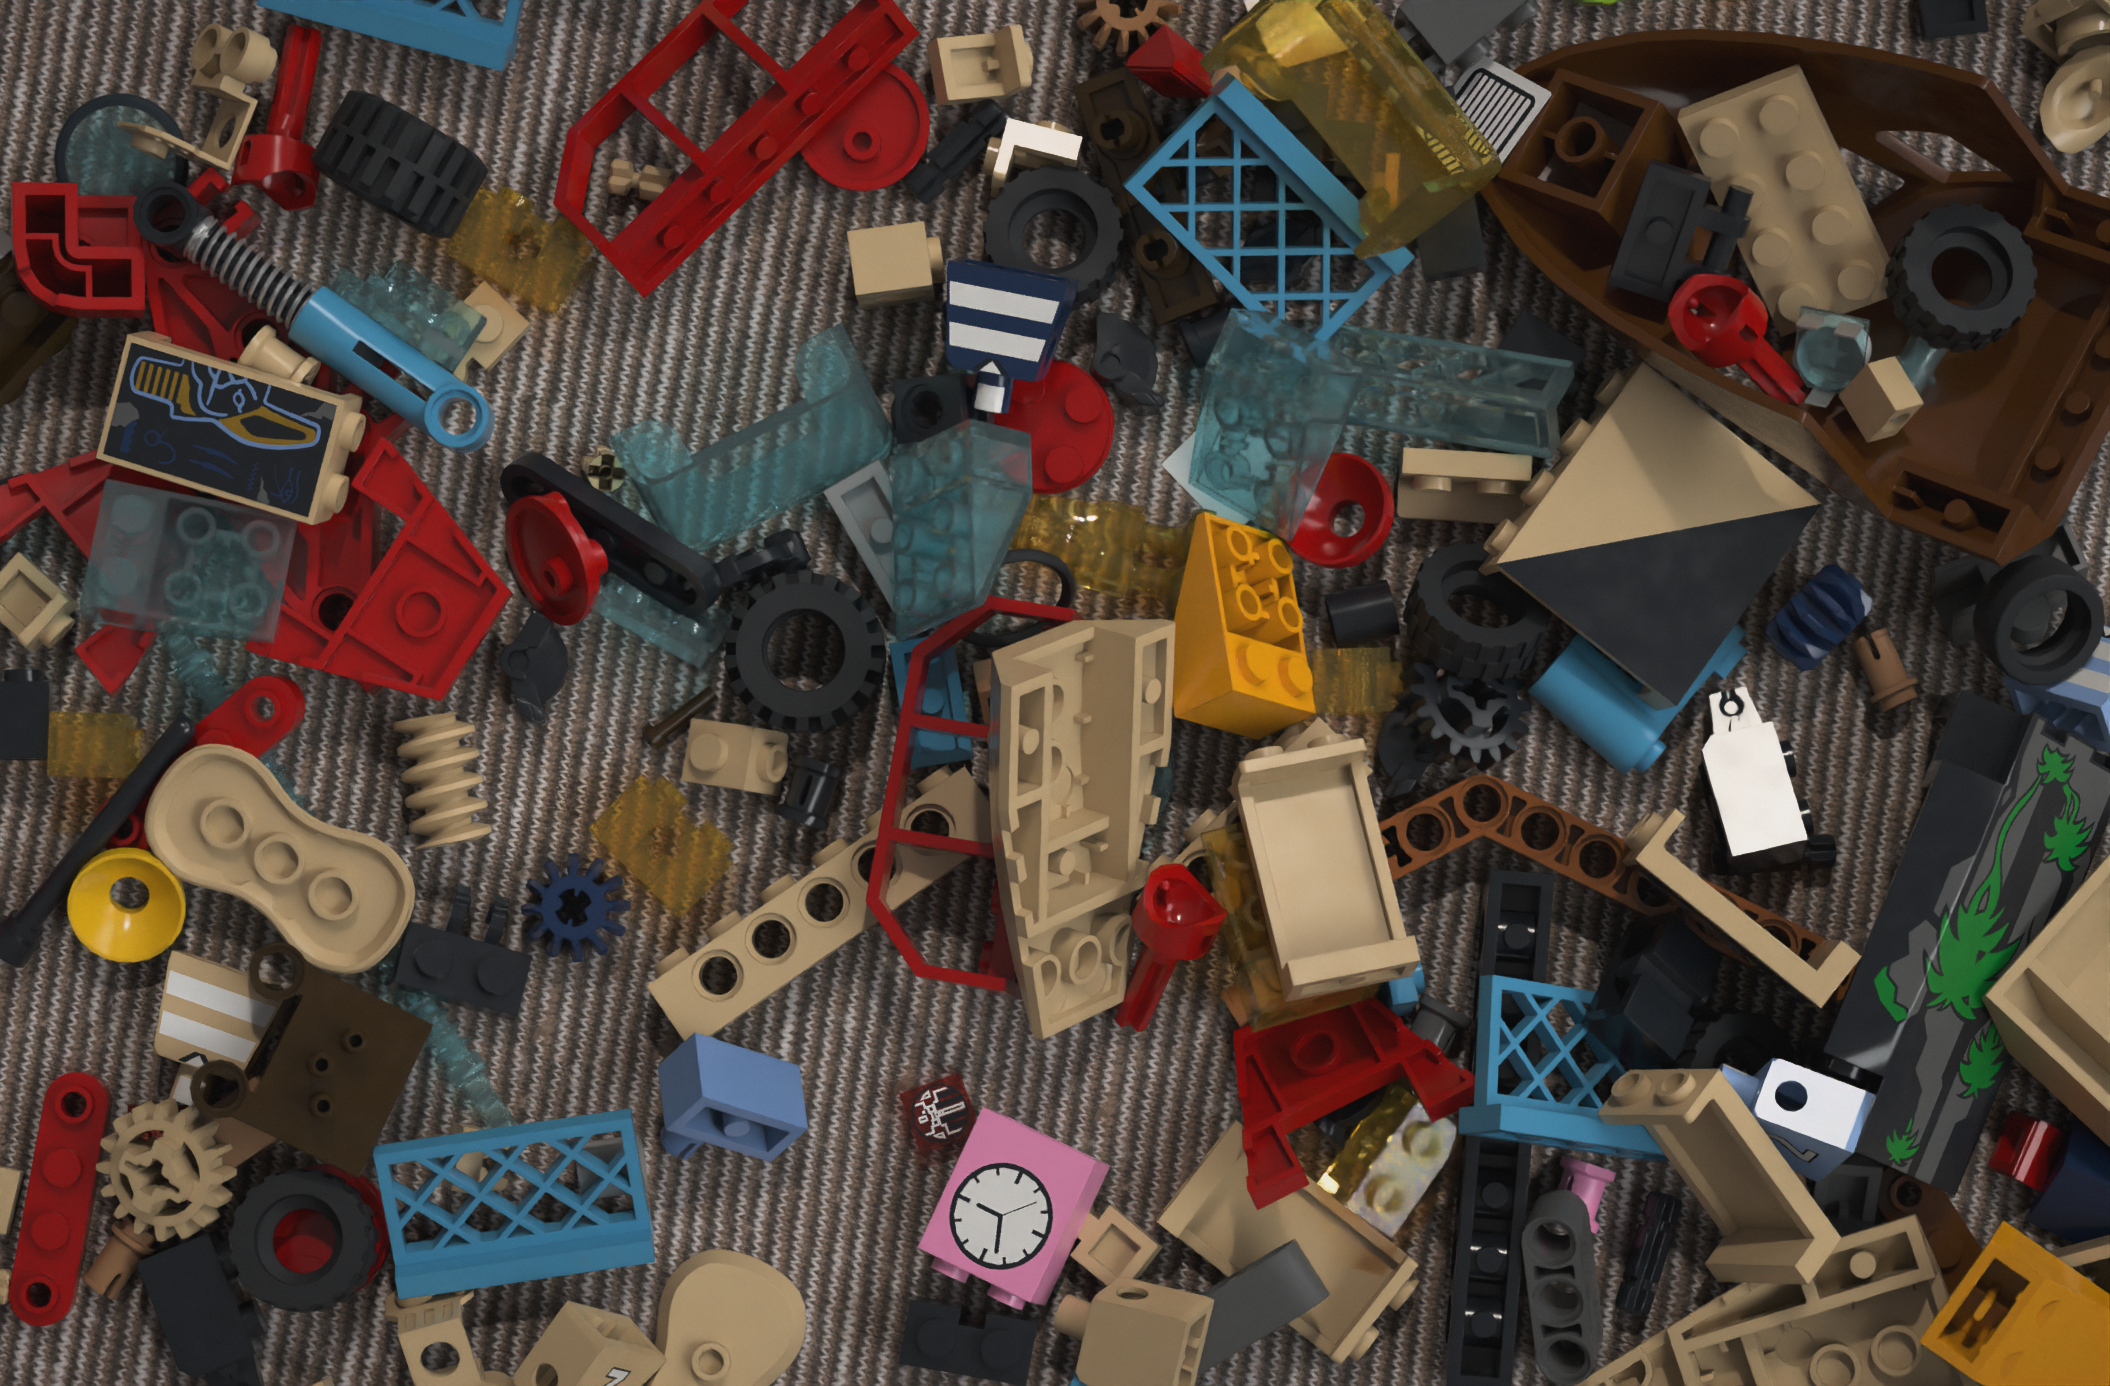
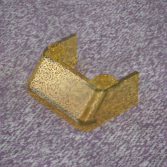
M1259 0L1199 62L1206 72L1236 65L1240 70L1239 76L1244 86L1260 99L1266 100L1271 98L1276 101L1291 99L1363 186L1367 193L1358 202V210L1361 215L1359 223L1367 237L1353 250L1360 260L1406 246L1479 192L1502 169L1500 158L1492 145L1372 0Z

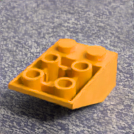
M1206 512L1197 515L1173 621L1175 622L1173 709L1176 718L1259 740L1316 714L1312 692L1313 676L1308 666L1302 633L1303 617L1298 607L1292 573L1293 558L1285 537Z
M2003 1220L1934 1317L1919 1342L1972 1380L1984 1386H2110V1294Z

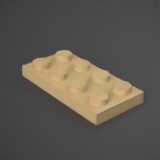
M1799 63L1680 109L1677 120L1704 176L1711 177L1710 189L1718 206L1723 205L1730 184L1739 185L1754 192L1747 215L1752 220L1746 237L1738 238L1737 245L1781 337L1804 329L1796 327V323L1804 312L1821 316L1845 314L1887 298L1885 288L1888 286V277H1885V268L1891 260Z

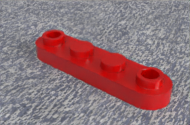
M267 674L251 679L196 725L194 737L174 762L194 747L206 744L229 745L246 751L260 760L301 724L305 715V699L301 689L292 679L281 674ZM263 696L269 698L274 705V714L271 719L264 718L259 712L258 705ZM161 778L129 816L133 823L132 834L128 837L118 830L106 844L105 848L107 850L121 847L151 850L144 828L145 815L150 798ZM109 797V798L100 806V808H99L97 814H98V813L101 811V809L106 805V803L110 800L111 797Z
M71 1072L58 1077L51 1083L44 1098L9 1287V1301L12 1310L22 1321L33 1326H48L63 1320L72 1311L77 1300L100 1172L96 1170V1164L102 1161L104 1148L100 1145L102 1138L107 1136L112 1109V1097L107 1085L99 1077L88 1072ZM72 1092L82 1094L86 1100V1109L78 1117L68 1113L65 1107L66 1098ZM36 1282L46 1284L51 1290V1299L46 1306H39L31 1299V1288Z

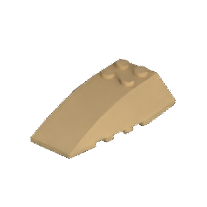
M1073 620L991 652V668L989 671V684L991 686L990 728L987 743L989 747L988 777L992 843L1000 902L1016 977L1034 1037L1043 1040L1124 1002L1136 937L1131 916L1129 915L1133 891L1145 886L1149 867L1148 861L1139 859L1145 824L1157 823L1161 798L1151 795L1156 766L1167 767L1171 748L1175 622L1170 620Z
M1916 1214L1841 1236L1839 1243L1808 1285L1739 1283L1596 1370L1580 1384L1572 1386H1979V1383L1919 1342L1934 1317L1949 1298V1294L1933 1251Z

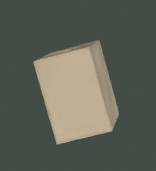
M1895 356L1867 363L1839 394V398L1867 443L1896 435L1924 404Z

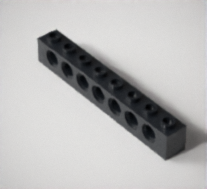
M1495 869L1485 870L1468 1058V1071L1473 1075L1476 1073L1480 976L1498 975L1546 983L1555 875ZM1502 993L1501 1018L1511 1032L1525 1015L1511 994ZM1534 998L1537 1003L1541 1000ZM1533 1029L1519 1045L1535 1068L1539 1063L1541 1040ZM1506 1057L1498 1067L1497 1093L1509 1095L1522 1080ZM1530 1093V1095L1527 1097V1098L1534 1099L1533 1096L1531 1095V1093ZM1462 1134L1441 1382L1445 1386H1511L1523 1256L1521 1243L1526 1221L1532 1144Z

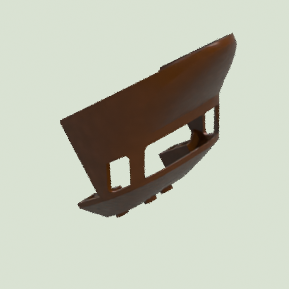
M1711 29L1639 31L1569 45L1527 62L1513 70V72L1550 91L1551 96L1493 176L1474 166L1473 168L1481 194L1516 246L1585 315L1645 362L1691 392L1746 433L1768 445L1819 479L1827 488L1845 500L1894 526L1999 566H2003L2053 535L2110 430V198L2070 186L1992 80L1986 76L1956 67L1865 46L1769 32ZM1798 63L1837 146L1857 154L1902 178L1904 181L1902 187L1868 210L1890 260L1892 258L1890 253L1896 243L1927 211L1937 206L1941 209L1948 203L1960 202V205H1970L1971 203L1983 205V209L1990 212L1995 210L2005 216L2004 220L2012 227L2015 225L2022 233L2021 238L2025 244L2030 245L2034 254L2032 257L2033 266L2037 267L2038 279L2034 282L2033 289H2036L2033 301L2026 307L2027 312L1997 342L1993 343L1991 341L1985 349L1973 352V349H1969L1963 353H1950V349L1940 348L1938 350L1928 346V342L1918 337L1916 339L1907 331L1909 328L1902 320L1899 321L1893 312L1895 309L1893 303L1888 298L1842 314L1864 325L1872 344L1871 357L1868 363L1895 356L1924 402L1896 435L1868 443L1839 398V394L1846 387L1832 389L1837 390L1826 408L1804 403L1812 389L1818 386L1804 375L1797 359L1798 345L1808 329L1804 328L1788 334L1781 355L1788 365L1805 381L1800 388L1806 395L1804 400L1799 405L1793 402L1788 404L1745 386L1719 373L1713 367L1703 365L1679 342L1669 321L1668 307L1675 292L1684 283L1683 281L1677 280L1669 303L1607 284V277L1649 158L1704 175L1677 120L1680 109ZM1888 131H1918L1947 135L2001 171L1946 170ZM1709 189L1705 203L1718 206L1711 189ZM1696 225L1686 257L1703 260L1713 231ZM1737 243L1727 268L1729 270L1740 251ZM1950 249L1940 253L1935 258L1931 269L1932 281L1936 290L1944 299L1952 304L1963 307L1974 306L1985 300L1990 290V276L1986 266L1978 257L1966 250ZM1690 309L1695 315L1698 311Z

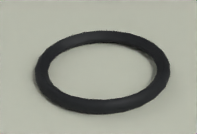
M1024 548L992 554L968 567L952 583L945 596L943 606L945 622L949 623L958 616L957 603L964 588L979 575L995 567L1024 561L1038 562L1050 567L1058 574L1062 584L1060 599L1055 606L1069 608L1073 601L1075 593L1074 576L1064 561L1042 550ZM1038 621L1024 629L1007 634L987 635L972 631L962 640L982 647H1006L1040 634L1044 626L1052 627V623Z

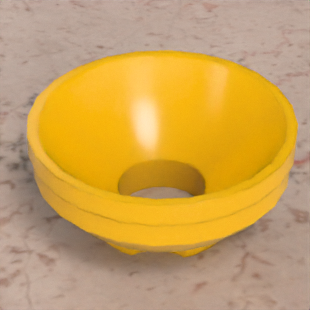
M121 847L107 850L93 857L82 867L72 882L68 896L67 914L71 928L77 938L90 951L108 960L135 963L149 960L161 954L173 944L181 932L185 919L186 898L180 878L176 877L152 852L138 848ZM121 878H137L147 886L149 899L142 906L136 908L124 907L118 904L112 896L111 887Z

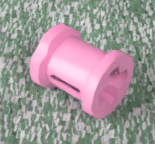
M1562 1155L1559 1164L1564 1168L1558 1189L1569 1190L1584 1201L1589 1212L1591 1232L1597 1234L1599 1224L1595 1221V1217L1606 1183L1614 1182L1616 1172Z

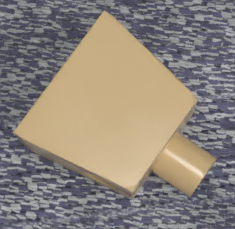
M1127 1277L1117 1278L1096 1294L1091 1303L1071 1294L1065 1296L1056 1312L1054 1329L1082 1341L1075 1372L1079 1381L1088 1386H1194L1214 1299Z

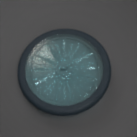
M115 93L94 98L81 105L69 116L57 138L54 163L58 182L78 183V195L138 196L145 187L158 181H173L182 186L186 184L189 160L168 151L165 160L144 154L129 146L132 135L116 127L118 121L147 125L185 141L180 128L173 118L160 106L143 97ZM168 202L164 204L162 207H160L158 209L157 214L160 213L171 202Z

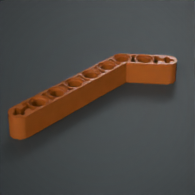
M1487 774L1473 775L1378 823L1381 833L1389 827L1392 828L1396 847L1408 859L1407 864L1398 867L1396 854L1387 858L1393 881L1480 837L1644 918L1673 912L1717 954L1764 976L1714 935L1705 934L1701 931L1695 920L1668 898L1657 907L1648 906L1642 902L1637 894V883L1640 876L1622 862L1631 850L1623 843L1624 839L1497 777ZM1481 785L1487 787L1497 798L1496 813L1486 822L1473 820L1464 810V796L1469 788ZM1538 813L1546 816L1554 826L1555 835L1553 841L1544 850L1532 849L1522 839V824L1531 814ZM1416 815H1428L1439 824L1441 831L1440 840L1430 851H1420L1412 847L1408 842L1406 828L1410 819ZM1381 834L1384 846L1389 844L1390 842ZM1593 841L1606 846L1612 857L1610 870L1599 879L1586 875L1579 864L1580 851L1586 844ZM1701 878L1762 928L1769 926L1779 931L1783 937L1784 945L1797 956L1800 954L1802 941L1806 942L1808 947L1800 955L1809 959L1821 942L1828 940ZM1857 964L1826 1002L1843 999Z

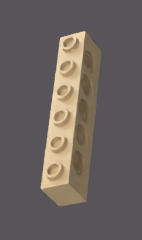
M947 764L916 785L922 796L902 810L899 829L912 831L915 820L921 814L937 812L948 821V837L992 844L990 802L965 766L956 773H953ZM882 809L863 822L870 832L848 846L843 837H841L810 858L817 868L801 880L795 882L789 873L760 892L758 896L764 905L743 919L739 912L735 910L708 928L705 932L711 942L690 955L683 946L652 967L658 978L648 984L647 988L684 1042L694 1032L712 1037L878 922L865 902L869 883L861 875L860 862L864 854L876 846ZM896 844L894 852L896 872L889 881L886 895L887 904L892 911L896 910L972 856ZM822 884L835 886L843 897L841 913L835 919L828 922H821L815 919L810 914L807 906L810 892ZM771 920L784 924L790 933V945L787 951L777 958L765 957L758 951L755 945L757 929L763 923ZM715 957L729 959L737 970L735 986L728 993L722 995L709 991L702 979L704 966Z

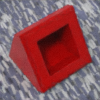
M1165 24L1127 60L1126 67L1129 68V71L1163 97L1205 98L1212 93L1210 89L1213 85L1203 54Z
M2012 1110L2007 1117L1988 1161L1987 1169L2041 1192L2066 1133L2040 1119Z

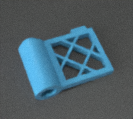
M1737 623L1676 707L1656 711L1637 696L1644 684L1634 676H1632L1633 681L1619 670L1622 668L1612 659L1608 660L1579 633L1573 637L1567 646L1548 665L1527 692L1623 776L1632 768L1642 775L1667 747L1658 739L1709 676L1713 673L1722 681L1748 650L1738 642L1747 632Z

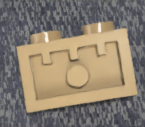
M1404 447L1399 458L1396 514L1401 519L1499 525L1507 518L1513 523L1525 506V502L1520 499V495L1531 481L1532 455Z

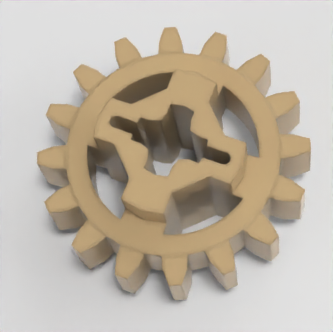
M168 1098L156 1104V1106L151 1100L133 1108L132 1113L129 1112L115 1119L112 1124L116 1132L101 1139L100 1145L111 1154V1157L97 1163L96 1170L110 1175L112 1182L100 1190L102 1197H112L115 1195L118 1197L121 1203L117 1206L113 1215L119 1219L131 1213L136 1217L133 1232L138 1235L154 1227L157 1241H165L176 1234L181 1239H185L200 1231L201 1227L204 1228L219 1219L221 1216L217 1208L232 1200L233 1194L222 1186L223 1182L237 1176L236 1168L223 1165L222 1156L233 1149L231 1143L216 1144L212 1136L217 1132L220 1124L216 1120L204 1126L197 1122L199 1110L195 1104L178 1113V1105L175 1098ZM147 1131H164L163 1136L160 1138L155 1136L147 1140L142 1138ZM185 1200L192 1202L187 1208H169L170 1203L173 1201L177 1203Z

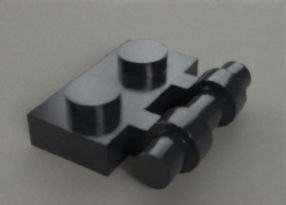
M1649 158L1608 274L1607 284L1669 303L1677 280L1685 282L1695 274H1715L1731 277L1732 272L1727 268L1738 238H1745L1752 219L1747 215L1754 192L1745 187L1730 184L1723 205L1714 206L1705 203L1711 186V177ZM1696 225L1713 231L1703 260L1686 257ZM1698 305V307L1693 310L1699 311L1701 309V306Z

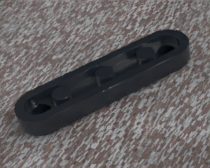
M525 452L503 469L500 476V485L504 497L511 506L515 501L529 495L538 496L552 491L559 492L566 499L571 513L581 525L587 538L596 540L604 549L608 560V570L673 612L683 617L695 618L703 614L719 599L721 595V581L713 567V563L708 558L697 553L602 491L572 474L550 458L536 452Z

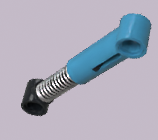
M158 181L148 185L138 194L133 205V220L137 230L154 246L166 252H171L179 259L187 257L188 261H192V264L200 263L202 270L210 269L211 277L219 276L220 283H228L230 290L238 289L239 296L247 295L249 303L257 302L258 310L266 308L267 316L276 314L277 323L285 321L286 329H290L288 339L424 432L444 448L456 453H470L480 449L490 440L495 428V415L490 403L476 389L467 385L327 286H322L317 291L311 292V284H307L305 287L301 285L302 277L296 280L292 279L293 271L285 274L283 272V264L275 267L273 265L274 258L264 259V251L257 254L255 253V245L246 247V238L238 241L236 240V232L226 233L227 225H220L218 219H214L213 211L204 206L184 186L173 181ZM171 201L183 203L185 218L182 225L172 232L158 231L155 224V216L158 209ZM387 360L433 392L428 402L426 403L379 369L384 361ZM458 402L472 404L476 411V421L473 427L467 433L461 435L447 433L444 427L446 410Z

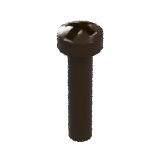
M708 686L654 727L648 722L641 728L647 744L658 751L666 746L663 741L664 738L716 701L718 696Z

